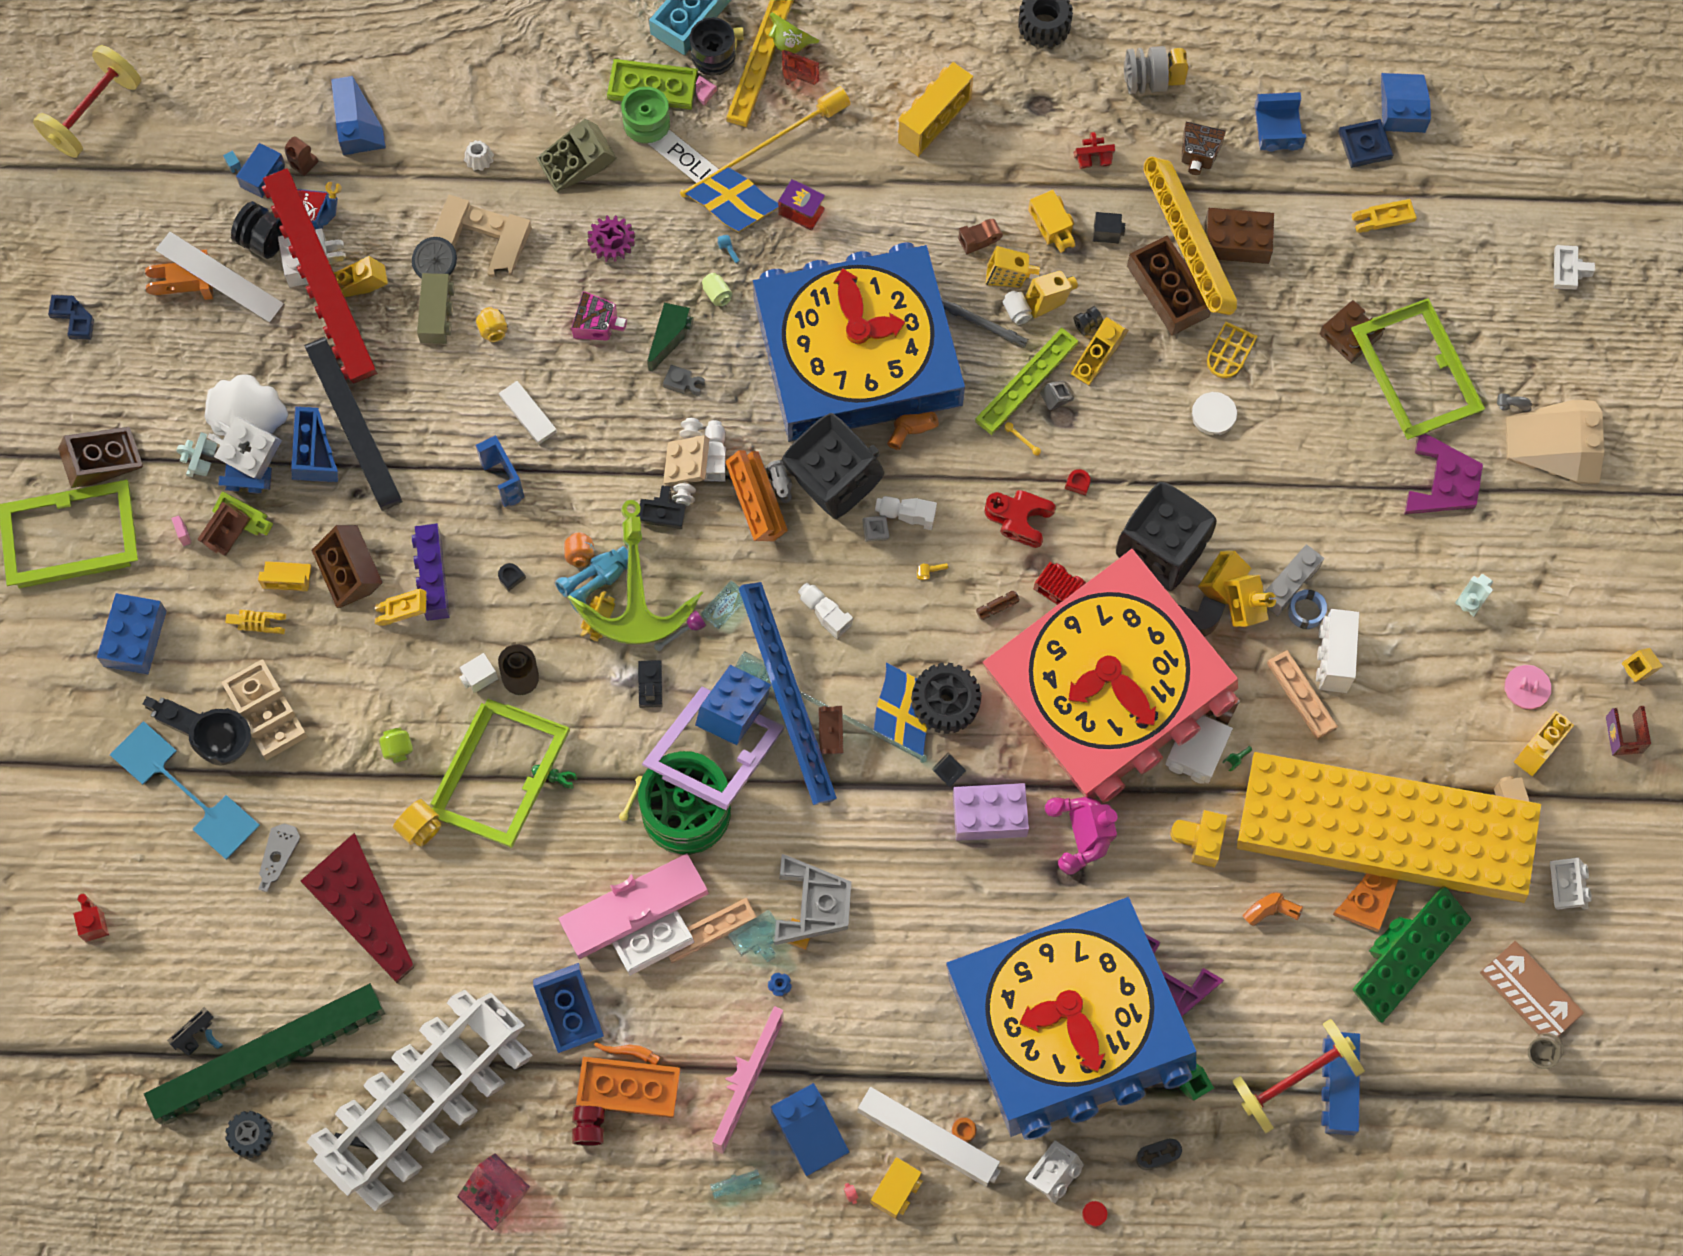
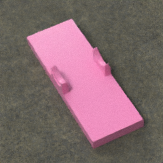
M685 854L635 880L631 874L625 882L618 885H610L611 892L558 919L580 960L709 893L688 854Z
M774 1006L749 1062L735 1057L738 1063L736 1065L737 1071L733 1076L725 1078V1080L733 1083L727 1086V1088L735 1093L712 1141L714 1150L723 1154L784 1022V1013L780 1008Z

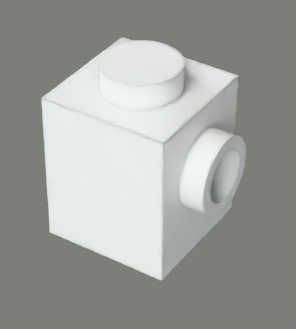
M484 653L459 667L462 676L459 677L466 689L470 687L474 693L498 680L496 671Z

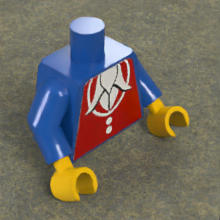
M332 182L326 184L325 189L327 192L298 189L315 230L323 228L336 216L338 203L336 194L342 190L339 183L336 184L335 191L331 189Z

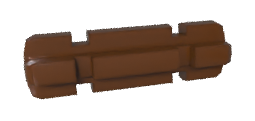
M1010 591L1006 593V596L1003 597L1002 595L987 603V606L983 605L977 608L976 613L981 620H985L990 617V614L995 615L1009 608V605L1017 604L1020 601L1016 591Z

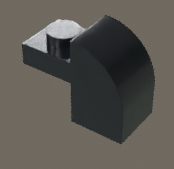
M1205 596L1198 612L1179 605L1204 637L1216 629L1226 606Z

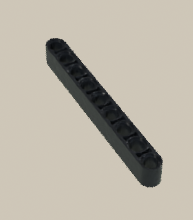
M325 336L305 344L304 347L381 511L402 503L401 496Z

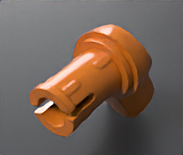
M934 412L898 417L894 421L895 429L887 443L888 446L895 450H900L907 434H921L938 427L937 415Z
M1273 892L1255 902L1243 914V917L1252 926L1257 925L1265 917L1278 912L1298 920L1301 916L1300 911H1303V906L1284 899L1282 893Z

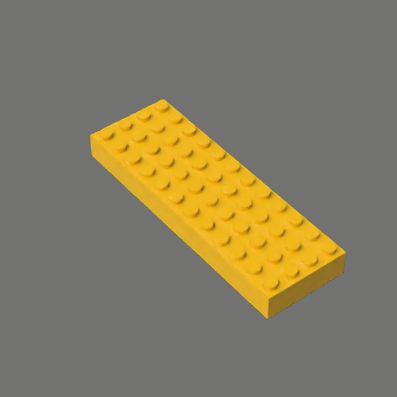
M1254 752L1237 849L1430 886L1447 887V889L1525 903L1529 895L1541 804Z

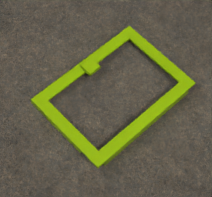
M1429 298L1375 317L1368 322L1351 328L1407 440L1485 410ZM1422 314L1442 353L1435 356L1440 369L1449 366L1468 405L1412 426L1367 334Z
M128 480L0 504V529L7 586L17 585L18 588L45 584L131 567V562L138 561ZM118 493L125 552L17 573L11 513L56 505L57 509L71 507L72 501Z
M487 699L485 704L481 703L430 803L432 809L439 815L438 820L513 848L570 732V728L491 699ZM493 713L554 736L534 778L528 776L522 787L526 794L507 833L445 809Z

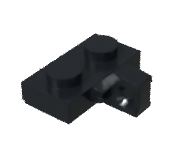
M662 485L660 497H654V500H640V513L637 517H640V521L643 524L682 529L686 505L675 504V501L670 499L671 486Z

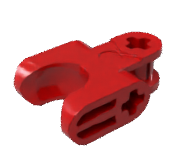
M1023 490L1016 491L1014 498L994 492L986 499L984 513L989 520L1002 524L1000 533L1003 536L1027 546L1038 548L1043 543L1042 533L1033 529L1028 524L1027 519L1037 515L1049 518L1054 515L1056 505L1050 500Z

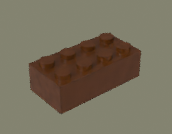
M1168 235L1129 254L1127 263L1129 271L1171 336L1210 317L1211 311L1208 309L1189 267Z

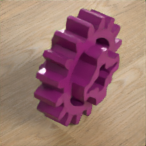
M606 215L605 221L598 218V225L591 224L592 231H588L587 241L591 253H596L598 259L604 256L605 262H608L609 258H613V261L617 262L618 256L625 259L624 253L631 254V247L635 246V233L632 231V225H626V219L624 218L618 221L616 215L613 220H610L608 215Z

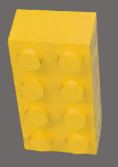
M954 62L948 68L944 67L935 82H930L926 87L925 93L921 97L918 96L913 101L912 107L900 115L898 119V143L919 157L971 100L973 75Z

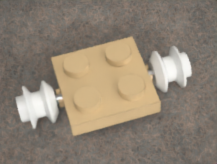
M687 418L681 422V427L685 430L680 431V436L684 439L668 442L663 484L666 486H674L673 490L677 494L673 495L672 499L676 504L686 506L695 502V498L691 494H694L696 489L690 483L705 480L710 438L698 431L703 428V424L695 418Z

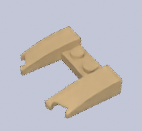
M449 194L433 237H442L455 246L462 229L466 228L498 238L499 241L487 272L488 276L494 277L495 269L508 268L509 275H512L532 230L531 221L512 214L506 217L470 205L469 200Z

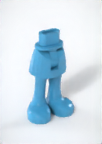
M622 546L616 551L612 549L611 552L597 555L590 560L591 565L580 573L568 578H558L555 581L557 589L564 597L571 595L586 604V599L592 592L605 584H613L622 572L628 568V550ZM596 575V577L589 583L574 591V589L583 581ZM570 601V604L572 605V607L574 608V610L577 612V610L575 609V607L573 606V604H572L571 601Z

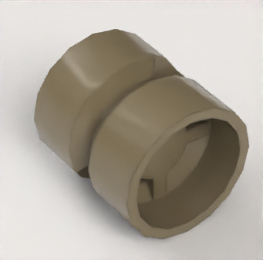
M1552 1033L1539 1034L1530 1043L1528 1048L1530 1062L1540 1069L1554 1067L1564 1053V1045L1561 1039Z

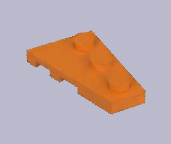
M1366 874L1345 901L1334 911L1333 915L1379 932L1398 879Z

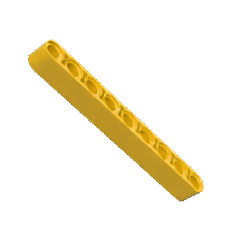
M1153 156L1147 158L1144 163V173L1208 309L1214 313L1233 314L1237 308V299L1171 161Z

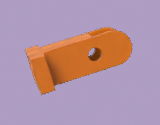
M206 249V250H200V251H202L203 253H205L206 255L209 256L207 249ZM176 263L152 265L145 269V275L150 278H166V281L147 284L146 292L149 294L164 295L201 291L204 300L213 299V286Z

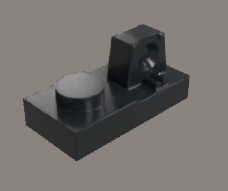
M638 661L639 708L663 707L662 661Z
M203 1007L167 1041L175 1050L180 1049L189 1056L199 1047L192 1035L198 1031L204 1032L212 1024L211 1020L214 1016Z

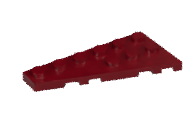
M353 833L300 882L382 969L398 983L415 966L357 836Z

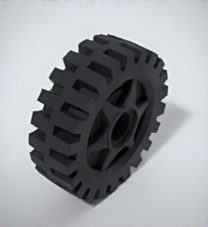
M949 662L947 665L939 663L938 666H935L934 664L928 670L925 669L917 678L912 690L911 705L912 709L914 708L915 716L919 717V722L921 724L925 723L926 728L929 730L934 728L937 733H940V731H944V734H949L950 731L956 733L960 729L967 728L968 724H971L980 708L982 693L980 692L979 683H976V677L974 675L971 677V672L968 669L962 670L963 666L957 665V667H954L953 663ZM948 695L952 700L944 701L941 696Z

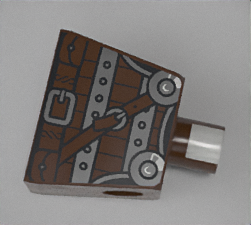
M1186 121L1182 138L1181 162L1189 165L1188 172L1190 174L1200 175L1202 168H1212L1223 145L1226 130Z

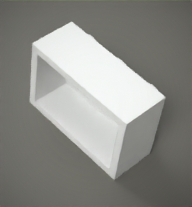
M1331 609L1328 616H1324L1323 625L1319 627V638L1322 639V645L1319 646L1317 660H1321L1320 668H1317L1316 682H1320L1319 690L1347 693L1356 676L1359 612Z

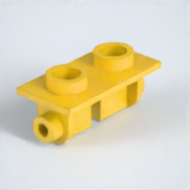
M603 591L592 598L589 606L603 617L610 619L615 607V599L610 596L604 598L606 592ZM584 620L582 621L581 628L583 631L581 637L590 634V639L598 641L599 638L603 637Z

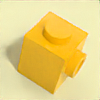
M1651 648L1641 649L1621 663L1634 682L1646 680L1663 667Z

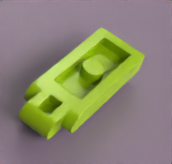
M221 492L212 512L215 513L222 502L233 504L251 518L244 528L245 530L257 536L259 532L268 536L273 523L266 520L267 514L226 492Z

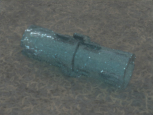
M758 1169L739 1176L734 1174L731 1175L730 1179L711 1183L712 1191L722 1188V1190L712 1193L714 1200L734 1192L740 1194L741 1190L762 1185L760 1178L750 1180L759 1176Z

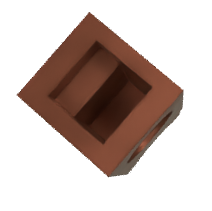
M297 136L289 139L285 146V154L289 165L305 176L319 162L318 158L311 153V147Z
M987 219L969 228L968 226L959 228L958 235L966 255L990 246L1003 237V233L995 219Z

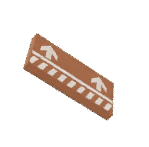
M1516 940L1480 972L1538 1035L1552 1033L1559 1037L1584 1014L1581 1008Z

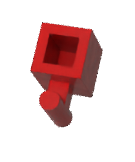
M80 894L77 900L81 904L82 910L73 913L78 936L85 942L109 936L104 913L97 906L94 907L93 901L86 894Z

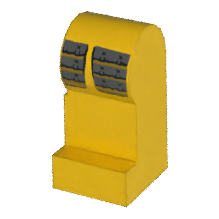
M1175 48L1168 52V86L1185 85L1188 73L1186 50Z

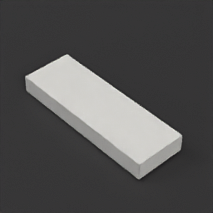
M518 381L499 393L501 399L538 445L557 433L556 428Z

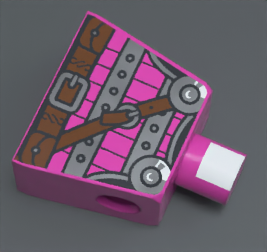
M583 291L571 328L573 338L607 341L610 339L612 329L625 331L627 319L617 317L616 304Z

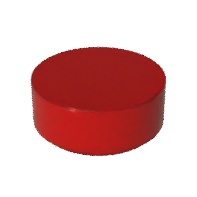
M1099 1201L1087 1203L1082 1210L1083 1221L1090 1227H1099L1107 1219V1209Z

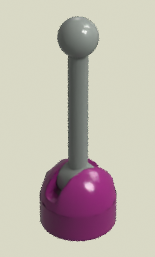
M697 611L693 612L687 618V625L664 641L655 643L654 648L657 651H661L666 644L688 629L701 630L706 626L704 620Z

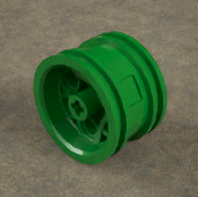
M678 751L663 756L659 761L691 778L702 780L703 784L721 793L728 785L721 768L713 760L702 754L692 751ZM648 768L642 776L638 788V802L644 828L649 837L659 847L678 855L701 853L713 847L723 837L731 819V804L725 810L714 804H704L702 802L704 799L678 786L669 789L665 786L668 781L662 779L663 775ZM663 801V810L651 809L652 803ZM673 820L681 822L678 828L668 826ZM706 820V823L697 828L695 827L699 822Z

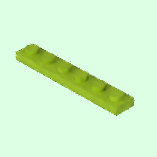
M1061 327L975 418V423L993 435L1078 345L1079 340Z

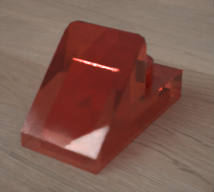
M787 50L782 51V71L786 85L791 84L796 79L812 85L819 82L818 62Z

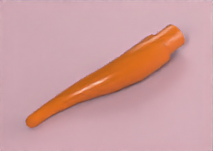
M598 1042L594 1043V1046L602 1051L612 1054L634 1055L653 1065H657L660 1057L655 1055L653 1051L642 1046L629 1044L612 1047L604 1046Z

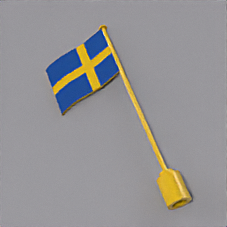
M839 86L819 98L815 112L688 189L681 190V197H689L704 206L719 221L736 232H741L782 207L783 204L769 198L749 179L734 171L731 167L816 115L820 114L822 117L830 118L850 106L851 102L847 93Z

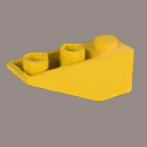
M370 256L334 272L344 297L370 293L388 284L385 265Z
M1106 317L1070 374L1089 386L1118 349L1129 330L1113 319Z
M1555 711L1514 760V763L1533 777L1573 728L1574 724L1565 716Z

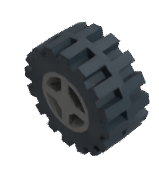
M243 1111L240 1115L236 1114L233 1116L234 1119L228 1122L229 1127L225 1130L227 1134L225 1138L231 1150L242 1157L248 1158L258 1157L262 1155L261 1152H266L267 1146L271 1145V1137H273L272 1127L268 1120L254 1111Z

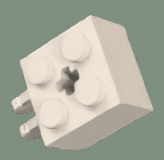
M322 228L316 229L329 263L333 264L344 261L346 258L345 253H328L342 249L344 246L343 241H326ZM279 236L284 275L289 288L308 284L307 279H302L298 272L297 266H300L298 259H293L288 249V246H291L289 238L284 239L283 236Z
M235 417L230 427L216 420L214 424L216 428L226 431L227 434L224 439H221L219 436L209 433L207 438L220 444L214 457L252 478L262 479L282 440L239 417ZM246 445L252 447L250 452H245Z

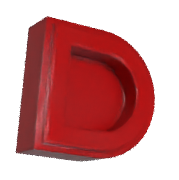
M1082 469L1072 471L1067 479L1065 489L1086 496L1091 482L1090 475Z

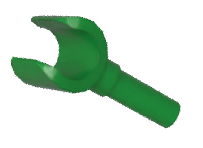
M1248 746L1238 754L1231 753L1222 763L1230 762L1232 768L1228 771H1233L1241 764V759L1252 751V747Z

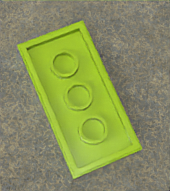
M613 59L607 100L623 101L624 96L633 89L652 87L665 94L669 107L692 110L698 69Z

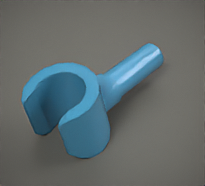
M728 235L719 236L717 240L719 248H727L734 262L738 263L740 260L733 250L730 237Z

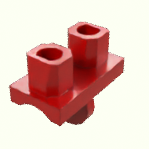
M1090 132V139H1082V145H1090V147L1076 148L1073 152L1074 158H1077L1080 169L1092 167L1091 156H1099L1101 167L1111 166L1113 153L1116 151L1115 144L1097 146V144H1104V137L1096 138V133Z

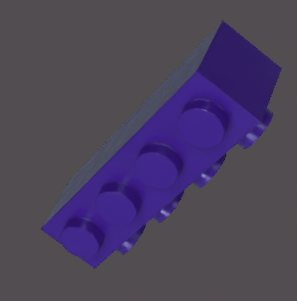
M438 523L415 526V534L411 535L413 548H417V556H414L415 570L419 569L420 576L416 577L417 589L426 591L425 618L427 621L450 618L442 537Z

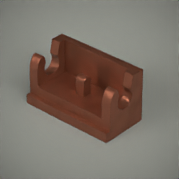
M222 502L197 540L215 553L219 552L226 556L251 518L235 505Z
M842 706L819 707V744L821 754L844 753Z

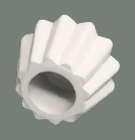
M475 140L467 146L464 161L467 163V167L472 168L474 171L478 169L483 171L484 168L490 167V163H493L492 157L494 154L488 145Z

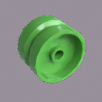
M638 87L624 96L621 110L623 127L627 136L640 143H653L661 140L670 128L669 105L665 94L656 88Z

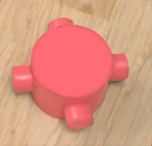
M846 1183V1188H843L849 1202L856 1204V1199H858L856 1190L853 1185Z

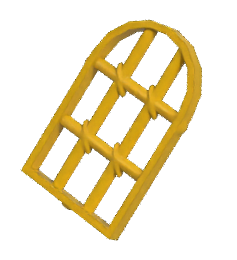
M1225 321L1212 348L1208 352L1207 367L1210 372L1220 378L1235 376L1243 368V364L1258 336ZM1228 326L1232 328L1229 337L1226 339L1220 337L1225 327ZM1235 331L1244 334L1237 344L1231 342ZM1247 336L1253 338L1249 349L1242 347ZM1218 340L1225 342L1220 353L1212 352ZM1231 345L1236 350L1233 356L1227 359L1223 357L1227 346ZM1242 350L1246 352V355L1241 364L1234 362V359L1238 352ZM1210 355L1217 357L1213 367L1210 365ZM1223 360L1228 365L1224 373L1220 374L1215 369L1218 363ZM1231 366L1238 367L1235 372L1227 374Z

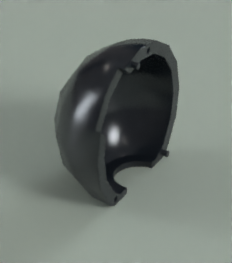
M229 708L202 712L193 720L189 728V743L192 749L204 760L214 765L222 766L237 761L244 755L251 741V729L247 720L241 714Z

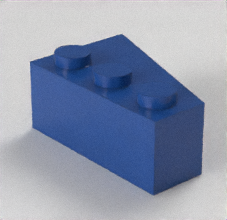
M295 406L291 467L292 480L338 482V470L327 440L319 408Z

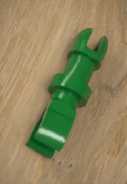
M540 765L532 767L533 776H535ZM555 768L550 771L547 777L550 782L555 783L557 781L569 789L574 788L572 782H567L566 780L569 778L577 780L575 773L569 771L560 773Z

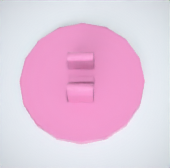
M1522 665L1509 672L1505 680V691L1513 704L1520 708L1531 710L1539 708L1547 702L1551 695V683L1543 670L1532 665Z

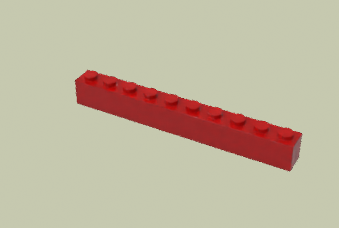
M286 168L264 177L265 185L262 186L266 198H271L274 203L271 209L275 218L281 219L283 225L279 226L284 239L289 238L291 246H288L292 258H297L300 263L297 269L301 278L307 279L309 285L305 288L310 299L315 298L317 306L314 309L318 318H324L327 325L323 327L328 339H333L335 346L332 347L336 359L341 358L344 366L340 368L345 380L350 378L352 384H355L378 374L290 171Z

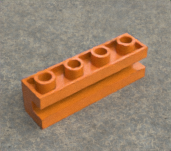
M738 450L725 463L754 541L774 542L786 533L788 529L759 451H751L747 455L745 450Z

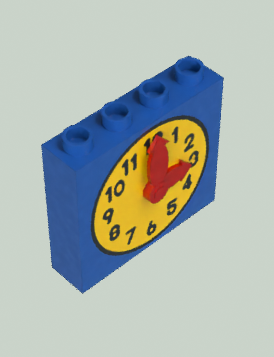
M909 242L900 243L893 246L889 253L874 256L870 252L860 251L849 255L845 262L830 265L825 260H815L807 263L803 270L785 273L783 269H771L763 272L759 279L753 280L754 303L788 442L796 441L813 424L829 413H833L850 429L896 420L902 415L936 412L963 406L965 385L927 245L915 247L914 244Z
M1129 897L946 962L949 982L1010 1137L1022 1133L1025 1140H1033L1050 1132L1052 1129L1051 1122L1069 1116L1070 1121L1073 1123L1083 1122L1094 1117L1099 1112L1097 1105L1116 1099L1117 1104L1120 1106L1129 1105L1145 1096L1144 1088L1163 1082L1165 1088H1175L1185 1084L1192 1078L1191 1071L1196 1069L1197 1051Z

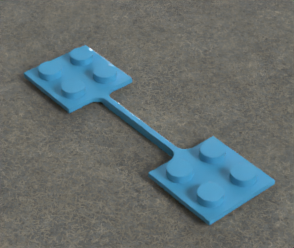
M143 721L110 756L142 785L157 772L166 775L204 809V818L192 830L227 860L260 824L227 795L212 808L206 807L164 769L165 763L177 751Z

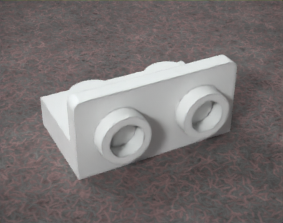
M1579 858L1550 861L1555 908L1557 910L1575 907L1589 909L1588 902H1591V892L1589 887L1586 888L1585 879L1589 878L1587 864H1584Z
M1054 1140L1025 1180L1028 1184L1045 1194L1051 1202L1056 1203L1059 1198L1064 1196L1072 1180L1080 1175L1084 1164L1076 1153Z

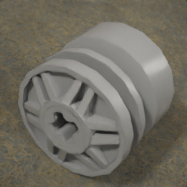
M1164 46L1150 47L1147 57L1144 56L1142 48L1137 49L1136 56L1134 49L1126 50L1124 78L1129 95L1136 94L1137 85L1140 94L1145 93L1146 83H1149L1152 93L1167 91L1169 72L1167 53Z

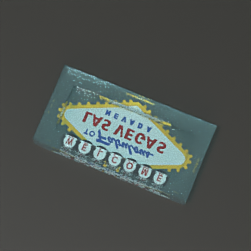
M732 580L701 612V616L718 630L743 604L738 589L739 586Z

